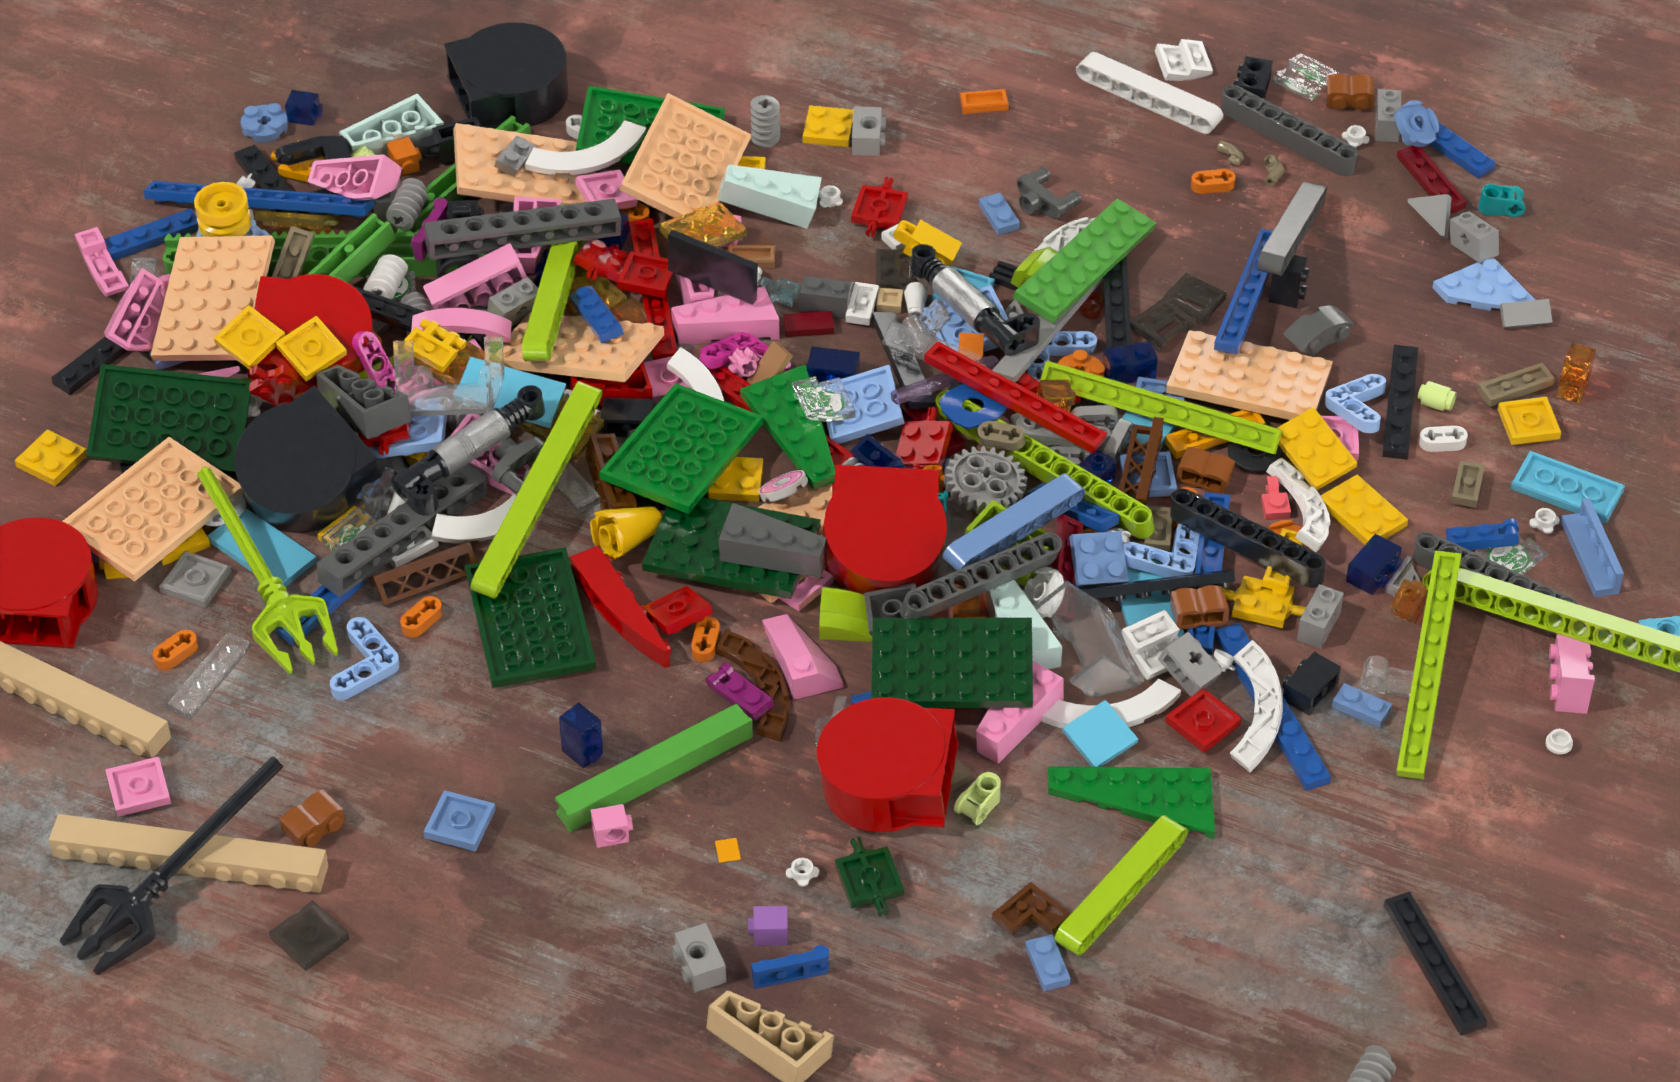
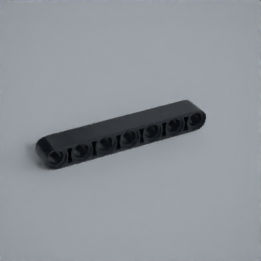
M1176 489L1172 492L1170 517L1175 522L1266 567L1270 566L1272 570L1284 576L1287 575L1292 580L1306 587L1316 588L1319 584H1323L1326 561L1320 554L1190 490Z

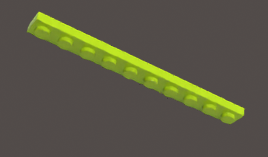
M1052 361L1045 362L1040 380L1041 385L1150 418H1164V422L1271 454H1276L1283 431L1282 429Z
M1435 551L1397 765V776L1424 779L1461 565V553Z

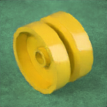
M230 182L212 183L203 187L196 194L194 204L199 232L203 237L244 236L249 231L251 219L247 194L241 186Z

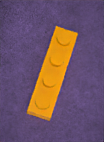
M1241 410L1231 414L1266 425L1261 415L1256 412ZM1186 428L1165 435L1164 442L1175 459L1183 457L1187 447L1205 450L1229 441Z

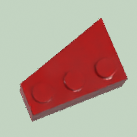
M643 361L626 382L569 376L571 391H573L578 381L602 390L598 407H602L603 398L653 399L652 386Z

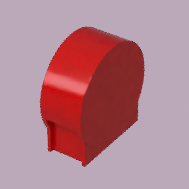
M307 274L290 279L260 276L254 306L257 312L284 331L285 336L317 316L347 350L346 356L328 368L338 364L356 373L365 370L353 348L352 341L357 332L368 331L373 333V325L369 306L356 288L344 280L323 274ZM363 338L364 343H362V347H367L366 343L369 339ZM276 347L257 364L259 368L268 371L276 369L283 364L297 371ZM247 368L249 378L248 380H252L253 382L256 379H258L257 377L250 375V370ZM316 376L311 378L312 380L317 382Z
M835 464V482L832 483V497L825 512L822 536L826 537L827 540L826 567L839 585L846 590L864 595L867 592L916 583L917 588L929 583L940 564L947 530L945 512L938 499L939 470Z
M24 518L1 525L0 641L5 644L74 648L80 626L92 614L98 600V583L88 542L71 525L51 518Z
M873 698L857 702L837 713L826 724L817 743V761L822 789L830 810L846 824L870 832H893L911 826L944 828L959 745L954 718L955 709L923 708L913 702L899 698Z

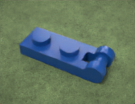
M1509 518L1504 523L1481 524L1468 527L1457 526L1446 529V540L1467 550L1514 546L1520 540L1519 524L1516 519Z
M817 945L810 952L790 954L786 957L772 960L765 959L752 963L751 973L754 989L826 974L829 971L828 947Z

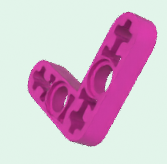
M360 331L353 337V348L369 378L376 381V385L381 388L387 385L386 381L397 379L399 382H393L389 385L395 393V388L408 380L402 375V370L407 365L412 370L410 378L419 372L424 374L431 369V366L422 363L417 366L416 363H421L422 361L412 355H409L392 367L374 333ZM363 338L369 339L366 343L367 347H362V343H364ZM375 357H379L381 360V367L377 371L372 368V360Z
M740 332L703 347L700 352L699 361L706 368L716 369L731 363L728 357L737 348L744 351L747 347L761 360L769 346L749 333ZM791 362L788 363L783 372L790 370Z

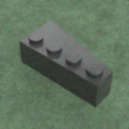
M338 364L315 373L320 393L345 421L367 439L378 437L381 433L412 421L408 395L402 392L397 395L394 393L393 388L388 386L381 388L376 385V381L370 378L361 379L358 373Z
M732 503L719 537L720 561L821 578L827 562L826 537Z

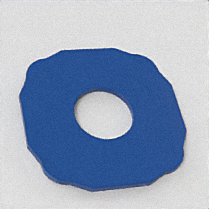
M966 384L947 391L939 401L942 412L954 424L966 429L979 427L980 424L986 421H995L1007 409L1003 404ZM975 398L981 400L984 403V407L979 411L970 412L962 407V403L967 399Z

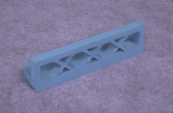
M1590 498L1582 499L1580 512L1562 515L1561 524L1594 598L1619 594L1624 572Z

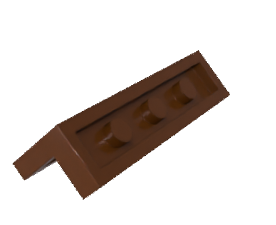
M1159 417L1153 418L1152 427L1133 424L1119 486L1120 491L1127 495L1132 492L1136 500L1145 506L1148 505L1163 436L1164 418ZM1137 433L1150 435L1149 440L1141 444L1136 438ZM1141 452L1145 459L1137 465L1132 457ZM1137 472L1140 476V481L1132 485L1127 478Z
M590 434L585 453L601 510L637 508L633 492L600 480L601 469L619 450L615 434Z
M470 541L369 577L372 587L376 586L382 605L385 606L466 576L465 570L454 567L458 556L467 553L471 564L477 563ZM452 559L451 564H448V563L444 562V561H447V560ZM441 564L448 567L443 579L439 580L430 575L434 565ZM428 568L427 573L420 571L422 569ZM452 570L458 572L450 576ZM416 572L424 576L420 587L414 588L406 584L411 573ZM405 576L403 582L397 580L398 578ZM428 579L434 581L432 583L426 584ZM392 581L401 585L397 595L387 599L382 584ZM404 587L410 590L402 593Z

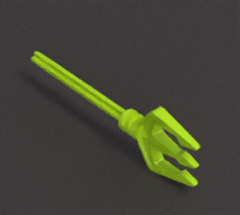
M202 467L201 471L197 472V475L260 585L257 591L262 596L264 603H266V607L252 625L254 641L288 674L292 675L293 669L288 653L278 651L268 634L274 631L276 627H283L300 647V654L312 665H315L312 645L305 640L299 618L316 615L325 632L323 645L334 656H337L338 649L324 599L303 595L290 596L286 592L287 589L283 585L282 580L279 577H274L211 467Z

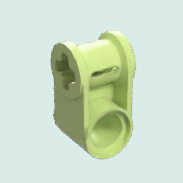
M985 772L979 775L971 786L958 797L954 805V811L958 814L963 813L973 819L972 821L976 825L981 824L991 810L1000 802L1001 780L999 776L992 772Z

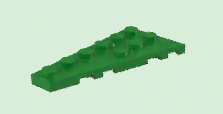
M806 365L798 366L741 388V398L753 413L763 416V426L795 467L805 472L808 483L813 490L834 483L835 468L821 418L811 412L803 401L806 394L813 392Z
M1048 766L1049 795L1078 803L1082 801L1095 803L1097 808L1107 810L1108 807L1121 810L1123 815L1155 823L1161 816L1165 815L1187 828L1189 833L1191 830L1205 833V837L1214 839L1215 827L1211 768Z

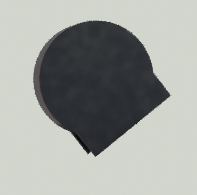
M501 23L486 27L469 38L444 44L448 68L447 77L467 119L477 117L481 127L496 129L511 116H514L516 122L521 125L528 123L530 127L535 126L555 116L567 101L568 75L566 51L560 39L545 28L528 23Z
M315 386L291 403L273 407L256 417L242 433L235 451L236 476L249 507L255 515L274 528L284 532L308 533L327 527L351 508L360 492L382 476L376 464L377 457Z

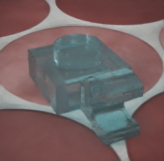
M760 277L757 283L760 287L765 286L768 295H770V300L793 307L802 285L780 277L777 282L767 277Z

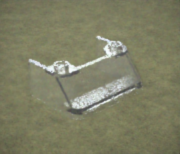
M484 337L485 364L479 371V383L434 385L433 373L428 367L423 365L414 366L413 341H393L395 390L397 395L401 392L408 395L411 417L485 414L494 408L505 376L503 337Z
M1068 581L1064 582L1035 606L1038 611L1052 619L1054 623L1053 630L1058 637L1071 641L1083 669L1069 680L1071 684L1080 688L1088 697L1099 698L1135 689L1145 681L1142 672L1125 643L1115 616L1107 606Z

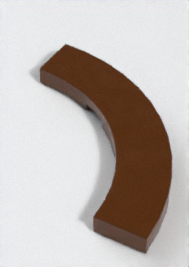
M725 630L715 648V654L725 657L740 666L749 674L757 687L773 699L774 706L761 716L756 727V734L781 742L786 732L790 711L789 693L785 679L776 663L767 653H763L747 638Z

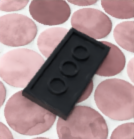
M675 230L668 234V271L752 305L757 300L758 263Z

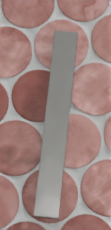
M1103 277L1053 324L1039 315V343L1012 356L1005 355L992 371L1016 383L1102 282Z

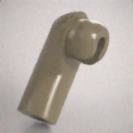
M1223 140L1219 142L1217 151L1230 156L1228 158L1230 165L1239 166L1240 162L1244 159L1240 149Z
M1268 155L1264 159L1265 167L1269 173L1265 178V183L1273 187L1283 175L1284 168L1275 155Z

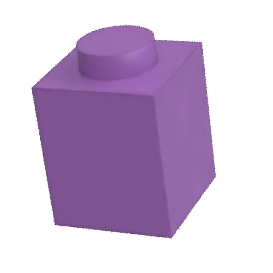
M753 906L754 918H748V935H754V946L788 945L787 906Z

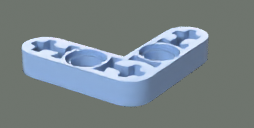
M1059 331L1051 340L1050 345H1047L1037 357L1044 362L1039 364L1033 362L1028 367L1027 373L1040 382L1041 379H1037L1036 373H1041L1042 376L1045 362L1049 361V356H1067L1073 354L1076 350H1084L1088 355L1093 354L1097 348L1096 335L1087 331ZM1064 341L1067 345L1059 346L1056 342Z
M1370 374L1329 389L1325 395V406L1364 433H1375L1380 429L1381 417L1362 402L1383 395L1386 389V378L1378 374Z
M1179 524L1174 534L1172 552L1135 542H1127L1124 544L1126 566L1163 577L1192 574L1195 568L1200 534ZM1186 533L1188 534L1189 539H1184ZM1179 549L1188 550L1190 554L1182 553ZM1151 559H1157L1163 564H1156Z
M363 617L351 619L347 624V633L350 641L366 659L331 678V694L338 700L351 698L395 674L400 666L397 652L369 620ZM370 643H378L380 645L377 649L371 650L366 648ZM383 655H384V659H385L387 662H383V661H382V656H383ZM363 671H369L372 673L367 678H361L358 676V674Z

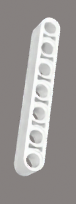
M1089 53L1076 67V73L1083 81L1200 133L1209 134L1223 119L1222 110L1215 104L1099 53Z

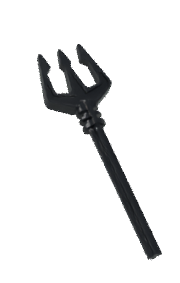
M271 757L158 869H149L146 872L148 875L146 878L140 877L141 883L139 885L133 884L130 888L120 885H96L90 891L60 938V943L64 946L82 934V924L104 904L113 908L96 933L85 940L76 955L79 960L99 950L103 941L129 924H134L136 931L116 951L103 954L93 969L96 975L101 974L151 943L156 935L152 911L149 908L153 904L151 899H158L160 897L159 891H167L169 889L168 881L284 766L277 758Z

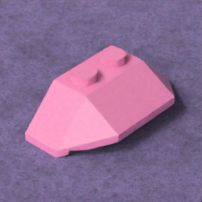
M142 268L121 298L104 331L105 336L128 351L151 352L165 299L163 281Z

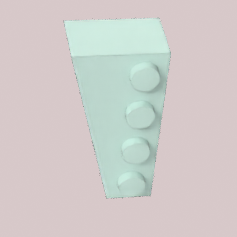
M415 94L340 131L339 135H343L350 155L365 145L375 155L388 156L387 142L408 136L413 146L420 148V140L424 137L432 136V128L444 125V122L418 94Z
M728 164L720 183L717 200L807 229L816 210L822 177Z
M1015 580L984 593V601L990 618L1032 617L1033 661L1047 669L1061 667L1062 645Z

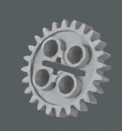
M982 446L981 451H977L975 447H972L971 453L963 449L962 455L955 454L954 460H949L948 466L945 469L944 484H946V492H951L950 499L958 498V506L965 503L967 511L973 507L976 514H978L992 500L1006 508L1022 500L1027 486V477L1024 476L1025 469H1019L1020 462L1012 463L1014 456L1004 457L1005 451L997 454L994 447L990 452L986 451L984 446Z

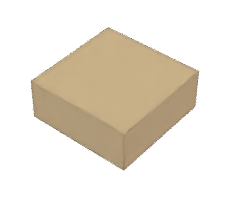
M879 288L877 312L901 313L903 290Z

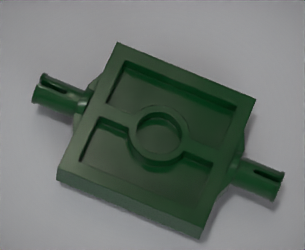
M854 837L850 840L854 853L835 859V867L850 907L852 909L874 904L878 916L883 917V914L886 916L889 914V909L885 901L904 896V887L889 848L887 846L875 850L865 849L861 838L857 837L855 839Z

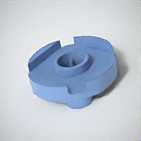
M1417 100L1409 101L1395 112L1394 120L1405 145L1424 147L1436 139L1435 134L1439 132V123L1435 113L1430 108L1426 109L1421 105L1423 103Z
M277 103L248 106L244 109V115L241 118L242 132L246 137L247 135L253 137L255 142L266 143L275 141L280 138L279 134L283 131L285 133L288 129L287 115Z

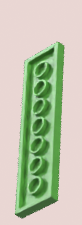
M1117 198L1015 291L1013 299L1053 324L1154 230L1156 222Z

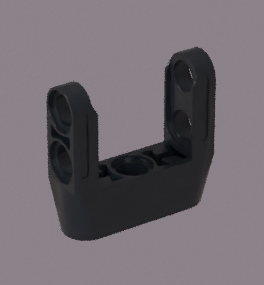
M343 135L317 136L281 146L275 151L278 163L288 166L323 157L324 160L351 158ZM326 189L309 192L340 195ZM297 211V212H296L298 215H307V214H309L308 212H305V211Z

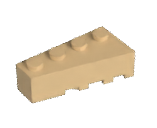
M728 990L709 1006L706 1029L782 1082H804L831 1058L834 1035L826 1031L821 1034L812 1030V1026L802 1021L800 1024L785 1019V1014L776 1010L774 1012L766 1011L760 1008L761 1004Z

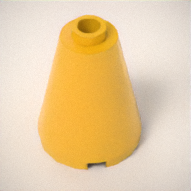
M655 507L597 511L594 513L596 515L595 518L591 519L590 522L592 539L595 546H600L604 551L603 553H607L611 560L618 559L653 536L663 515Z

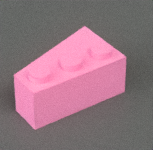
M514 196L513 211L562 205V200ZM547 245L514 249L526 274H535Z
M1560 634L1556 635L1555 644H1550L1549 659L1553 660L1554 663L1550 665L1549 679L1554 680V684H1551L1550 700H1554L1555 711L1587 714L1595 681L1594 675H1590V670L1593 669V663L1589 662V657H1591L1590 644Z

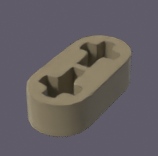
M986 421L978 427L979 440L984 446L1016 451L1025 444L1023 429L1017 425Z

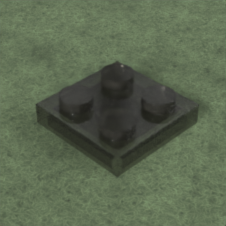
M313 900L269 932L270 939L305 971L349 940V933Z

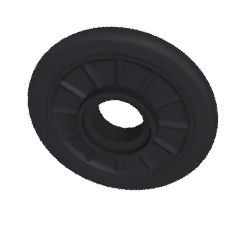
M1231 441L1228 446L1229 458L1235 461V465L1238 468L1248 472H1266L1272 463L1283 457V450L1279 445L1276 454L1261 451L1262 453L1257 455L1249 452V450L1255 448Z

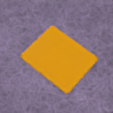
M736 838L715 841L720 863L741 859Z

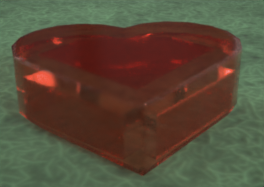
M1098 292L1091 293L1079 307L1083 316L1088 319L1098 318L1101 315V309L1104 307V295Z

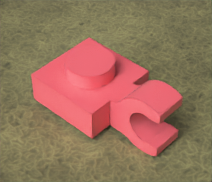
M1268 476L1266 478L1268 485H1265L1266 494L1261 495L1265 520L1289 519L1291 517V509L1287 492L1279 493L1277 476Z

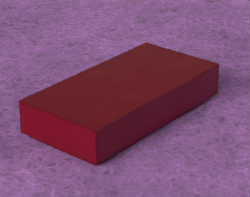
M832 311L783 314L785 337L834 334Z

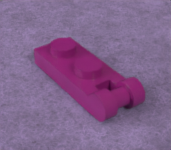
M440 198L434 201V210L428 219L423 221L422 228L418 234L413 236L411 247L414 250V259L424 261L428 255L425 243L424 222L448 220V203L445 199Z
M726 662L719 667L717 673H711L705 678V682L710 689L732 705L737 704L754 721L774 706L773 699L735 672ZM727 679L728 681L725 684H723L722 681Z

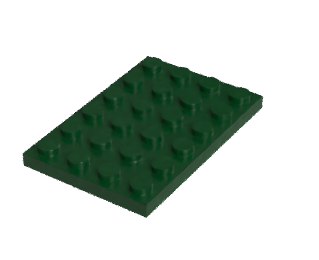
M101 364L86 453L87 460L134 465L170 437L223 473L236 475L235 451L247 425L251 398L249 386L252 380Z
M703 497L689 514L667 506L642 562V571L792 599L801 577L800 574L720 561L719 537L732 506L731 502ZM738 504L818 534L821 527V519Z
M566 547L519 555L496 599L470 590L472 579L481 562L464 565L492 688L596 669V661Z
M1032 617L873 618L871 699L899 698L913 702L923 708H1033Z

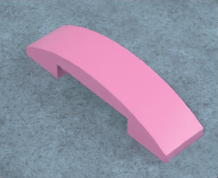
M98 227L76 233L75 238L82 256L100 291L107 297L127 290L129 285L122 272L118 271Z
M443 308L425 311L413 315L411 331L414 327L424 331L425 329L419 325L422 319L425 318L431 322L433 320L438 322L443 329L449 332L486 334V341H511L512 321L490 312L466 308Z

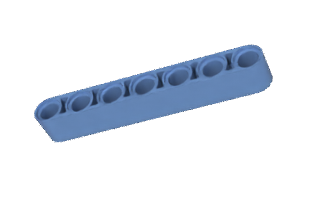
M1064 473L951 543L944 551L943 559L958 571L1000 553L1077 505L1084 497L1085 489Z

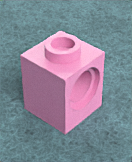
M623 804L591 810L592 828L597 848L629 842V831L633 830L631 814H625Z

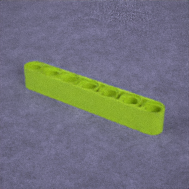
M1165 815L1161 816L1061 924L1056 932L1055 942L1078 956L1082 955L1181 847L1187 837L1188 829Z

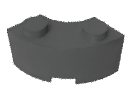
M1336 306L1318 307V312L1310 316L1304 314L1283 334L1298 349L1313 357L1325 346L1332 343H1341L1350 335L1352 328L1356 324Z

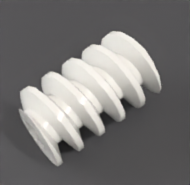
M388 254L382 256L365 284L364 290L393 299L408 271L406 262L396 255Z

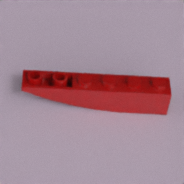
M597 545L570 556L575 580L604 620L641 653L664 668L669 667V655L672 654L668 641L662 640L657 625L649 621L644 606L638 605L633 590L625 586L620 571H615L612 567L609 555L607 553L604 554Z

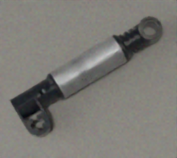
M927 244L913 247L911 260L912 274L919 278H925L936 295L975 331L985 334L1006 355L1018 354L1039 343L1040 319L1038 316L1032 313H1023L1004 320L994 304L951 266H946L936 257L934 247Z
M534 385L522 387L514 401H510L500 409H491L428 451L425 458L391 479L395 492L417 514L425 516L434 513L439 504L433 482L441 477L446 478L489 449L495 447L512 435L513 430L520 426L521 423L526 422V420L540 419L545 413L541 389Z

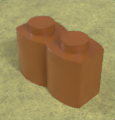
M1331 74L1327 76L1326 103L1328 108L1346 109L1351 107L1358 110L1373 108V76L1367 74L1352 76Z
M1187 447L1178 466L1176 480L1190 487H1201L1210 493L1225 494L1234 472L1235 461L1224 455L1210 454L1201 448Z
M1207 585L1199 589L1180 588L1171 592L1170 608L1175 624L1179 629H1192L1201 625L1219 626L1228 622L1229 607L1223 587Z
M320 790L308 797L301 805L288 810L279 820L282 831L296 846L313 847L319 843L323 835L338 831L345 822L343 808L324 790Z

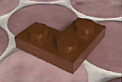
M1030 882L992 913V920L1011 936L1031 920L1049 935H1054L1071 913Z

